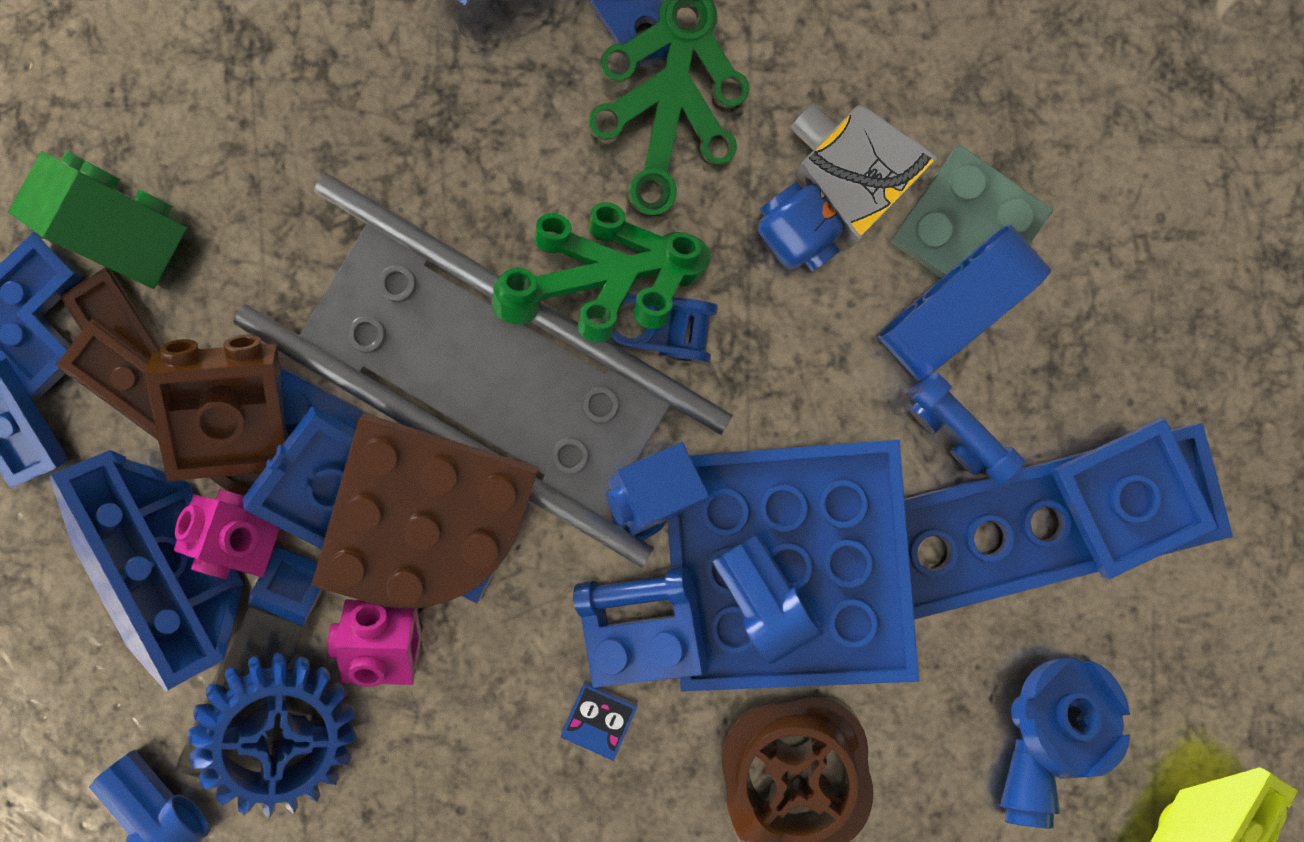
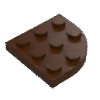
M363 413L358 420L311 586L371 604L392 608L434 606L464 595L485 581L507 556L519 531L539 467Z

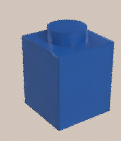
M683 442L617 470L608 481L611 490L606 492L607 502L614 518L620 525L627 523L633 536L697 507L709 497Z

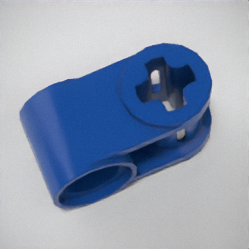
M628 294L620 310L634 308L638 294ZM673 298L671 313L665 326L658 329L646 328V331L636 338H628L621 335L615 327L614 333L609 340L624 350L657 354L659 357L678 361L709 364L711 354L706 351L710 319L711 316L717 315L718 305L695 299ZM646 306L650 310H660L655 306ZM689 318L691 319L689 340L687 344L685 339Z

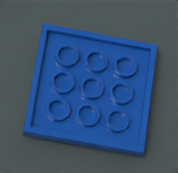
M900 439L689 455L709 497L697 507L667 520L671 569L687 567L692 573L709 671L703 675L680 677L681 692L919 682ZM756 534H759L791 588L797 587L804 595L816 614L824 633L772 665L764 660L754 646L743 623L745 615L712 562Z

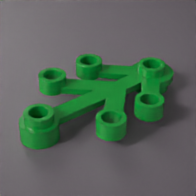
M663 0L659 8V20L656 24L624 45L615 44L608 47L600 59V69L604 77L612 82H623L634 73L636 63L670 44L664 70L614 103L598 105L592 110L588 118V126L591 133L598 139L610 140L621 133L626 122L657 103L644 170L636 173L628 186V197L632 206L637 211L646 215H658L666 212L676 199V184L674 179L668 174V168L681 109L701 140L700 153L706 162L713 165L729 162L736 154L737 143L735 137L729 131L722 129L688 74L694 50L714 80L712 96L718 105L724 108H733L742 104L748 97L749 83L746 77L733 69L712 34L717 24V10L713 0ZM690 8L694 11L697 17L695 27L686 29L680 26L677 21L679 9ZM613 53L623 54L629 63L628 70L623 74L613 73L607 65L609 55ZM725 79H733L738 83L740 94L736 100H728L722 95L721 84ZM609 111L615 115L617 125L613 132L604 133L597 128L596 116L599 112ZM714 136H720L727 142L728 150L722 158L714 157L709 151V142ZM648 180L656 182L661 189L660 197L654 203L644 201L640 194L641 186Z
M609 202L599 203L592 208L588 225L589 233L599 241H617L642 253L628 256L571 233V223L564 216L555 213L545 214L536 222L534 237L536 246L544 252L552 254L561 253L588 265L535 276L530 271L522 268L509 269L494 283L492 309L498 318L507 323L525 324L537 317L541 300L604 286L596 300L589 301L582 306L578 322V331L582 337L591 342H604L612 337L617 314L636 279L658 274L653 287L645 288L638 293L633 312L635 320L641 326L649 329H658L665 326L669 320L673 305L672 300L679 286L691 285L706 273L711 259L710 251L701 239L689 233L671 232L660 236L625 222V213L622 208ZM602 221H609L611 222V224L604 223ZM546 232H555L559 235H551ZM646 306H655L660 310H650ZM590 319H600L605 323L596 324L591 322Z

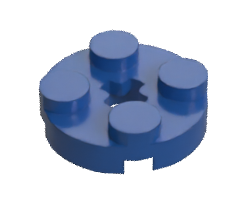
M1062 658L1041 664L1027 677L1021 690V696L1017 697L1012 703V720L1021 730L1027 748L1037 762L1054 777L1069 779L1103 776L1117 767L1127 752L1130 734L1123 735L1124 723L1122 717L1123 715H1130L1127 698L1114 676L1102 665L1093 661L1082 662L1073 658ZM1077 706L1081 712L1077 717V723L1081 728L1079 731L1076 728H1072L1069 723L1068 708Z

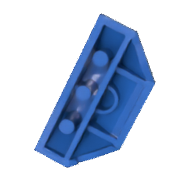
M112 450L51 474L50 480L70 542L127 648L165 691H168L222 662L227 651V642L234 624L244 583L238 572L231 568L227 579L192 570L191 567L195 558L173 551L177 542L175 536L177 520L183 509L190 505L193 494H195L190 484L183 480L167 481L164 472L128 460L126 456Z

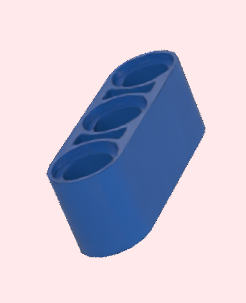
M1009 224L987 239L896 316L882 330L878 339L917 381H920L936 371L1028 296L1047 278L1051 269L1016 229Z

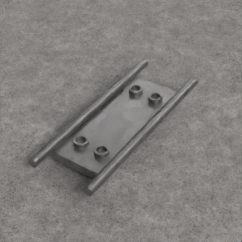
M327 172L323 173L315 184L314 193L366 223L364 229L300 335L247 304L242 306L236 314L234 324L251 335L260 337L261 341L266 344L277 343V349L281 353L404 426L497 454L362 373L364 368L384 378L522 462L539 467L538 471L544 474L545 477L543 480L535 478L529 501L642 568L654 547L603 517L609 508L606 492L611 489L608 481L617 470L637 461L670 405L720 435L724 432L733 415L608 340L604 342H591L585 339L578 331V322L541 301L537 317L530 322L609 368L606 374L527 326L511 324L501 320L494 313L492 305L426 266L430 261L490 298L493 297L494 283L500 277L498 274Z

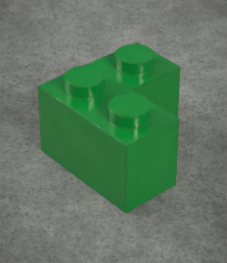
M41 150L8 211L9 214L41 237L152 289H155L187 229L186 226L168 217L173 206L139 189L134 199L117 191L115 188L120 180L118 177L67 150L61 160Z

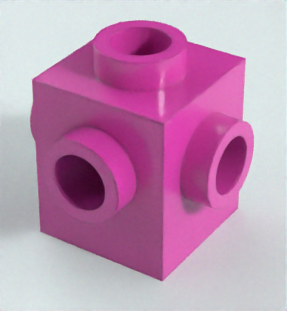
M219 489L216 499L193 494L190 505L183 509L177 520L175 528L177 542L173 551L195 558L191 569L204 574L227 579L231 568L263 577L280 528L244 510V496L222 489Z
M345 599L340 623H332L328 635V655L330 659H337L342 683H355L365 687H374L380 684L413 685L422 639L417 608H392L361 600Z

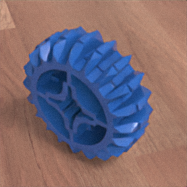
M277 652L272 658L271 668L262 669L258 657L252 656L248 660L249 674L242 677L237 669L229 667L225 671L229 687L226 689L218 684L210 683L206 688V696L211 704H197L195 706L193 718L200 725H196L188 730V743L197 747L190 753V763L194 769H203L199 777L200 784L205 790L218 786L216 800L222 806L238 796V811L244 816L253 808L255 803H261L263 815L270 818L275 811V803L285 802L288 811L295 814L298 809L297 797L306 794L308 799L318 803L321 794L317 784L321 781L326 784L337 785L339 777L333 765H349L351 755L348 748L344 745L355 742L356 739L354 727L347 724L355 716L354 710L350 703L342 702L346 693L341 683L328 685L331 677L326 668L320 667L309 674V662L301 656L294 662L291 669H286L284 655ZM286 696L299 698L312 705L322 716V721H308L306 715L300 716L290 713L286 706ZM264 698L261 707L256 712L247 716H237L235 722H231L234 716L245 706ZM277 714L283 734L278 732L279 739L273 741L272 753L270 755L264 736L268 738L267 731L274 728L275 715ZM224 749H237L238 755L255 757L260 761L261 772L252 771L238 765L227 755ZM308 753L302 760L284 769L291 758Z

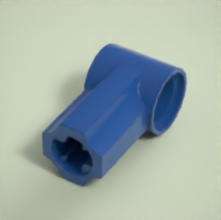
M759 534L712 561L745 615L743 623L750 639L768 664H774L824 634L812 607L797 587L791 588Z
M135 749L108 767L89 786L91 791L129 834L126 842H201L210 832L209 823L200 808L185 796L173 795Z

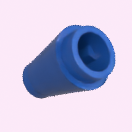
M1016 739L1015 751H1013L1000 803L1001 807L1006 808L1005 822L1027 827L1053 829L1054 814H1060L1056 778L1037 762L1024 740Z

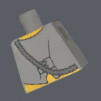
M813 102L790 126V129L813 150L801 163L796 174L804 187L816 185L820 188L845 224L841 238L850 248L938 159L931 151L862 105L856 106L837 125Z

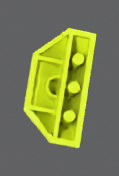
M1256 768L1182 789L1177 794L1173 803L1169 804L1161 813L1158 829L1150 842H1277L1287 819V807L1290 808L1293 804L1298 790L1262 768Z

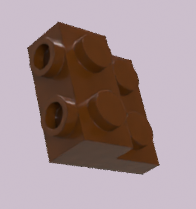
M238 335L227 339L223 343L222 348L199 349L196 341L181 339L165 343L160 347V352L152 353L144 375L167 481L262 473L266 468L267 460H272L277 453V447L283 445L288 438L283 409L285 393L277 343L262 344L258 336Z

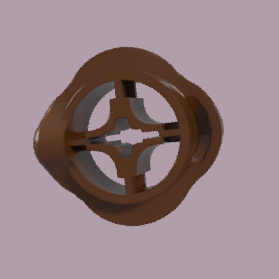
M817 697L791 702L765 703L745 712L730 729L724 743L722 769L726 781L727 812L739 842H850L860 833L872 809L873 784L868 765L867 737L858 717L847 704L837 699ZM796 735L810 737L806 743L797 747L786 746L777 740L782 737ZM832 749L841 758L847 770L846 780L839 795L830 789V781L821 774L827 766L826 756ZM755 756L765 763V771L775 780L770 786V795L765 801L756 792L749 774V768ZM808 769V781L798 777L793 782L789 781L787 784V771L798 775L803 770L807 771ZM800 806L809 807L816 811L805 815L788 814L790 810Z

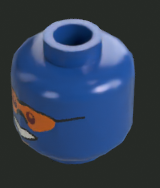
M796 181L760 208L764 217L758 224V232L785 268L794 269L806 263L812 272L840 252L834 241L842 235L845 224L818 186L807 185L801 188Z

